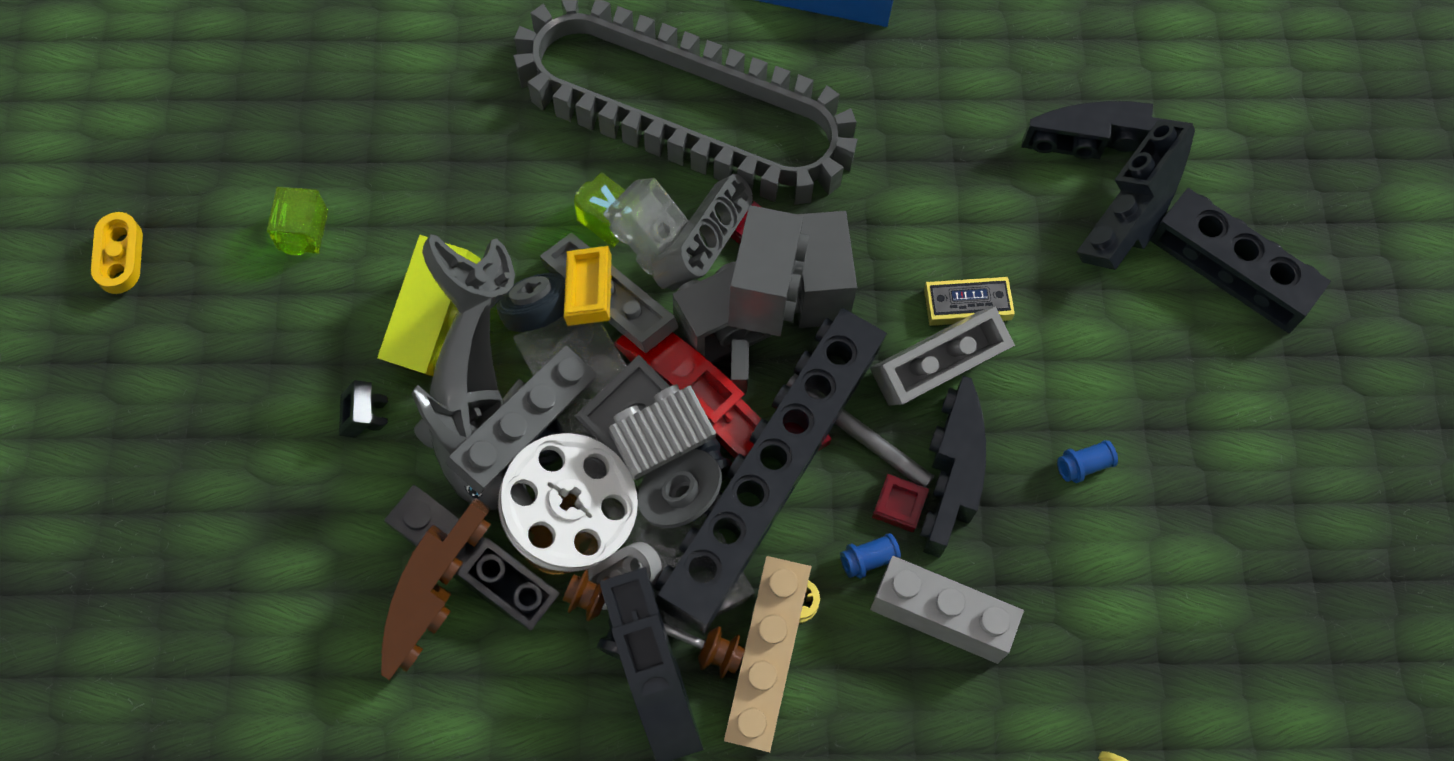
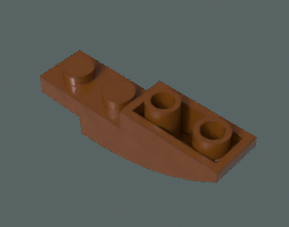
M477 498L469 505L449 534H446L435 525H432L427 530L412 553L399 579L391 600L382 644L381 675L388 680L391 679L398 668L405 672L409 670L423 650V648L416 644L427 629L435 634L451 612L444 606L451 593L438 585L437 582L439 580L445 585L449 583L463 563L456 557L466 542L475 547L491 525L484 520V517L491 508Z

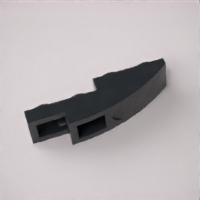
M1132 101L1089 102L1052 110L1030 119L1021 147L1034 149L1040 153L1054 152L1074 155L1079 159H1100L1106 147L1114 148L1121 152L1136 151L1158 120L1179 123L1187 122L1152 117L1153 104Z
M1158 120L1115 178V182L1120 189L1119 194L1076 253L1083 263L1116 270L1132 247L1145 249L1165 216L1182 178L1195 133L1193 124Z
M966 376L962 377L957 390L948 389L941 409L942 413L948 414L945 427L936 426L929 446V451L936 453L932 468L941 470L933 491V496L939 497L940 500L936 512L928 510L920 536L927 538L923 552L938 558L941 557L948 545L955 519L969 524L978 511L986 468L984 419L972 378Z
M413 485L384 519V522L417 547L432 525L449 534L459 519L417 486ZM482 537L475 547L466 542L456 556L463 563L453 578L529 631L534 628L560 594L488 538L484 539Z
M643 567L600 581L599 584L613 626L611 629L656 761H672L704 750L647 568Z

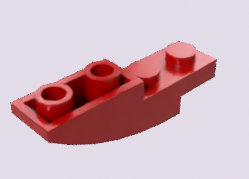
M673 332L646 354L624 335L614 343L630 362L640 355L669 386L677 384L679 389L682 390L691 385L716 432L715 437L719 443L735 459L739 454L746 456L750 452L754 444L749 439L761 418L741 399L744 393L697 350Z

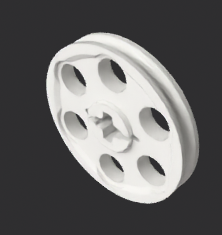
M562 433L549 435L526 446L509 465L502 479L498 494L499 517L510 542L524 557L533 563L555 571L574 572L598 565L599 562L614 554L626 541L634 526L637 515L638 500L636 487L627 466L609 447L595 439L579 434ZM544 450L556 451L562 458V468L554 472L545 470L539 463V453ZM591 457L602 460L607 468L606 476L601 479L589 477L583 468L584 461ZM524 483L533 488L535 492L534 503L528 506H521L515 503L510 493L513 485ZM569 493H572L577 497L574 502L576 508L570 507L565 511L560 507L563 499L558 494L566 497ZM607 498L619 500L624 507L623 518L620 520H610L605 517L601 510L602 501ZM536 525L547 527L553 535L552 545L544 549L533 546L528 538L529 529ZM587 532L596 538L598 550L595 554L587 556L577 551L574 545V538L578 533Z

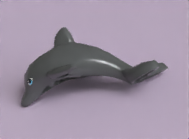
M430 234L422 250L425 263L435 281L458 309V312L442 345L434 370L430 395L419 385L412 391L413 399L422 417L414 427V433L425 446L434 449L435 456L445 478L459 497L469 504L477 498L490 507V510H498L499 489L508 467L479 495L451 470L445 462L467 438L525 384L518 379L502 399L497 387L490 344V309L513 287L515 273L505 246L497 238L490 241L485 249L483 258L476 264L457 254L438 236ZM524 483L513 485L510 493L515 503L521 506H528L534 503Z

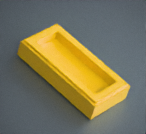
M609 246L567 251L564 319L567 326L610 321L612 255Z

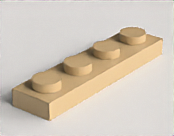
M766 556L725 733V742L766 752L771 751L812 566Z

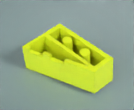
M419 235L377 358L433 376L442 345L458 309L442 291L429 271L422 253L424 243L428 237ZM445 243L466 259L476 264L481 261V258L469 250Z

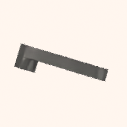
M732 174L717 182L671 248L653 258L651 263L654 270L653 278L662 289L668 288L674 291L691 280L703 277L709 271L748 211L749 205L752 204L751 188L742 176ZM715 210L718 212L722 223L718 219ZM699 231L703 234V236H704V238H705V240H706L707 246L704 244L703 240L701 239V236H700Z

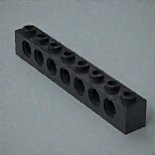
M841 308L834 321L829 318L825 319L814 339L819 342L813 354L805 351L793 371L794 374L798 375L793 385L789 387L784 384L779 390L771 406L776 411L769 422L762 418L749 439L754 446L745 457L739 454L732 463L726 475L731 481L723 493L719 491L713 504L704 512L708 516L700 530L692 527L682 541L679 551L684 553L679 563L675 568L668 564L657 580L654 589L659 591L657 597L659 609L704 636L879 353L887 335L885 331L844 308ZM828 356H838L846 364L836 365L828 359ZM811 388L818 389L824 394L825 398L814 399L807 394L806 390ZM788 422L797 423L803 428L804 432L801 434L790 433L785 429L784 424ZM765 457L776 458L782 464V468L777 470L768 469L762 464L761 459ZM744 492L753 493L760 500V504L753 507L745 506L739 501L737 496ZM719 529H729L734 532L737 541L732 544H723L714 537L713 533ZM696 566H705L712 571L714 578L709 582L700 583L690 576L689 571Z

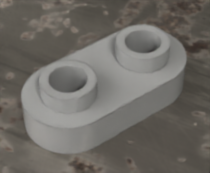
M636 542L618 550L605 560L599 562L598 565L589 568V581L598 584L605 577L609 579L646 567L653 586L662 573L661 560L657 552L650 545L644 542Z

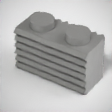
M677 384L672 385L657 393L653 397L656 403L640 411L638 406L634 405L613 417L615 424L609 427V434L634 480L714 439L716 432L691 385L682 390L679 389Z

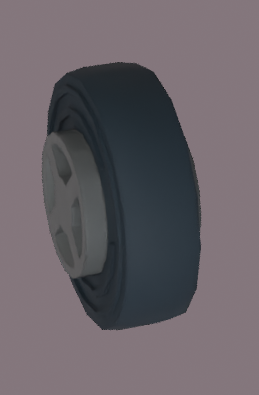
M543 273L524 278L513 284V287L497 302V313L502 323L511 331L526 332L546 327L559 320L564 315L565 278L561 274Z

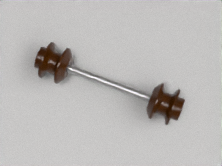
M587 569L582 577L573 574L562 600L570 603L567 613H571L576 607L586 610V621L589 622L600 615L603 607L607 609L599 583L596 584L589 581ZM664 623L667 635L700 649L698 655L700 670L703 671L710 664L719 667L721 679L724 678L727 671L735 674L745 651V647L738 645L740 640L739 634L731 641L722 638L721 627L718 626L709 631L705 639L702 640Z

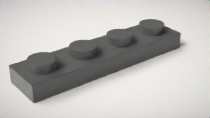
M571 232L540 255L543 266L550 273L561 274L566 278L567 251L590 247ZM611 265L610 321L608 322L646 354L679 328L676 318Z
M566 345L448 457L445 464L480 495L511 464L521 450L531 444L594 382L598 373Z

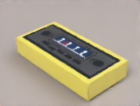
M1008 277L926 282L924 287L930 326L955 324L978 311L995 306L1003 321H1010L1015 315Z

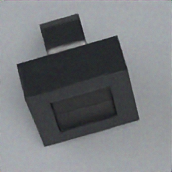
M354 380L341 394L339 436L356 438L365 428L377 431L381 430L388 423V418L377 417L371 411V407L383 408L388 403V397L383 394L371 395L372 382Z

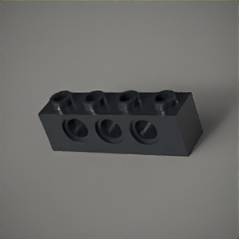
M1190 188L1185 190L1166 214L1150 239L1152 243L1289 334L1307 316L1331 282V280L1321 275L1316 268L1301 262L1283 250L1278 243L1266 239L1249 228L1244 221L1232 217L1214 205L1210 199L1197 194Z

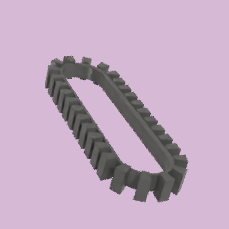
M561 0L563 15L552 19L551 14L545 5L542 4L530 12L534 32L522 26L518 28L514 38L517 50L514 60L521 88L528 86L531 102L543 111L553 99L555 114L559 118L571 122L576 108L578 125L593 131L598 116L600 134L616 139L621 122L623 143L635 148L639 146L643 130L646 152L661 157L666 139L668 140V161L683 166L689 148L691 149V170L706 175L710 157L714 158V179L720 181L730 176L733 166L737 167V174L747 181L751 191H753L756 175L761 177L760 197L773 202L776 201L779 184L795 186L794 205L811 203L813 181L818 179L825 192L830 195L841 186L843 170H851L858 140L854 138L857 121L851 108L837 114L840 94L827 85L818 100L815 101L811 99L814 80L798 74L794 92L789 90L791 73L789 70L775 66L771 83L766 82L767 62L752 57L749 72L745 74L744 53L729 49L724 66L722 65V45L709 40L706 42L703 57H700L699 36L685 31L679 49L677 44V28L662 23L658 40H656L654 19L640 14L634 31L633 12L617 6L612 23L611 5L604 0L594 1L591 15L579 13L578 0ZM569 34H589L807 117L820 125L825 131L830 147L823 157L812 164L801 167L783 166L559 79L544 68L541 63L546 49L557 39Z

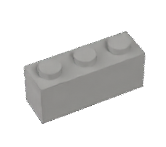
M995 306L978 311L877 363L870 367V370L888 406L901 405L1015 346Z
M892 556L870 608L873 612L997 664L1009 654L1024 612L1023 609L895 556Z

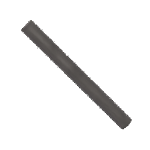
M794 374L786 385L791 387L798 375ZM811 388L806 390L807 394L814 399L825 398L824 394L817 389ZM843 409L835 422L838 427L912 482L927 488L934 475Z

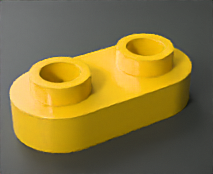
M110 213L101 218L94 229L91 275L104 291L112 294H119L130 290L140 277L143 233L137 222L127 213ZM127 235L124 240L117 242L119 237ZM124 271L120 276L114 278L117 273Z

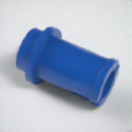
M1108 440L1078 451L1073 449L1065 450L1063 456L1057 459L1058 469L1062 478L1067 482L1073 481L1075 483L1082 482L1086 475L1115 467L1118 464L1117 452L1113 444Z
M891 533L859 546H855L852 543L848 544L846 550L840 552L841 564L849 578L856 576L859 579L864 578L867 571L889 564L892 556L901 558L899 545Z

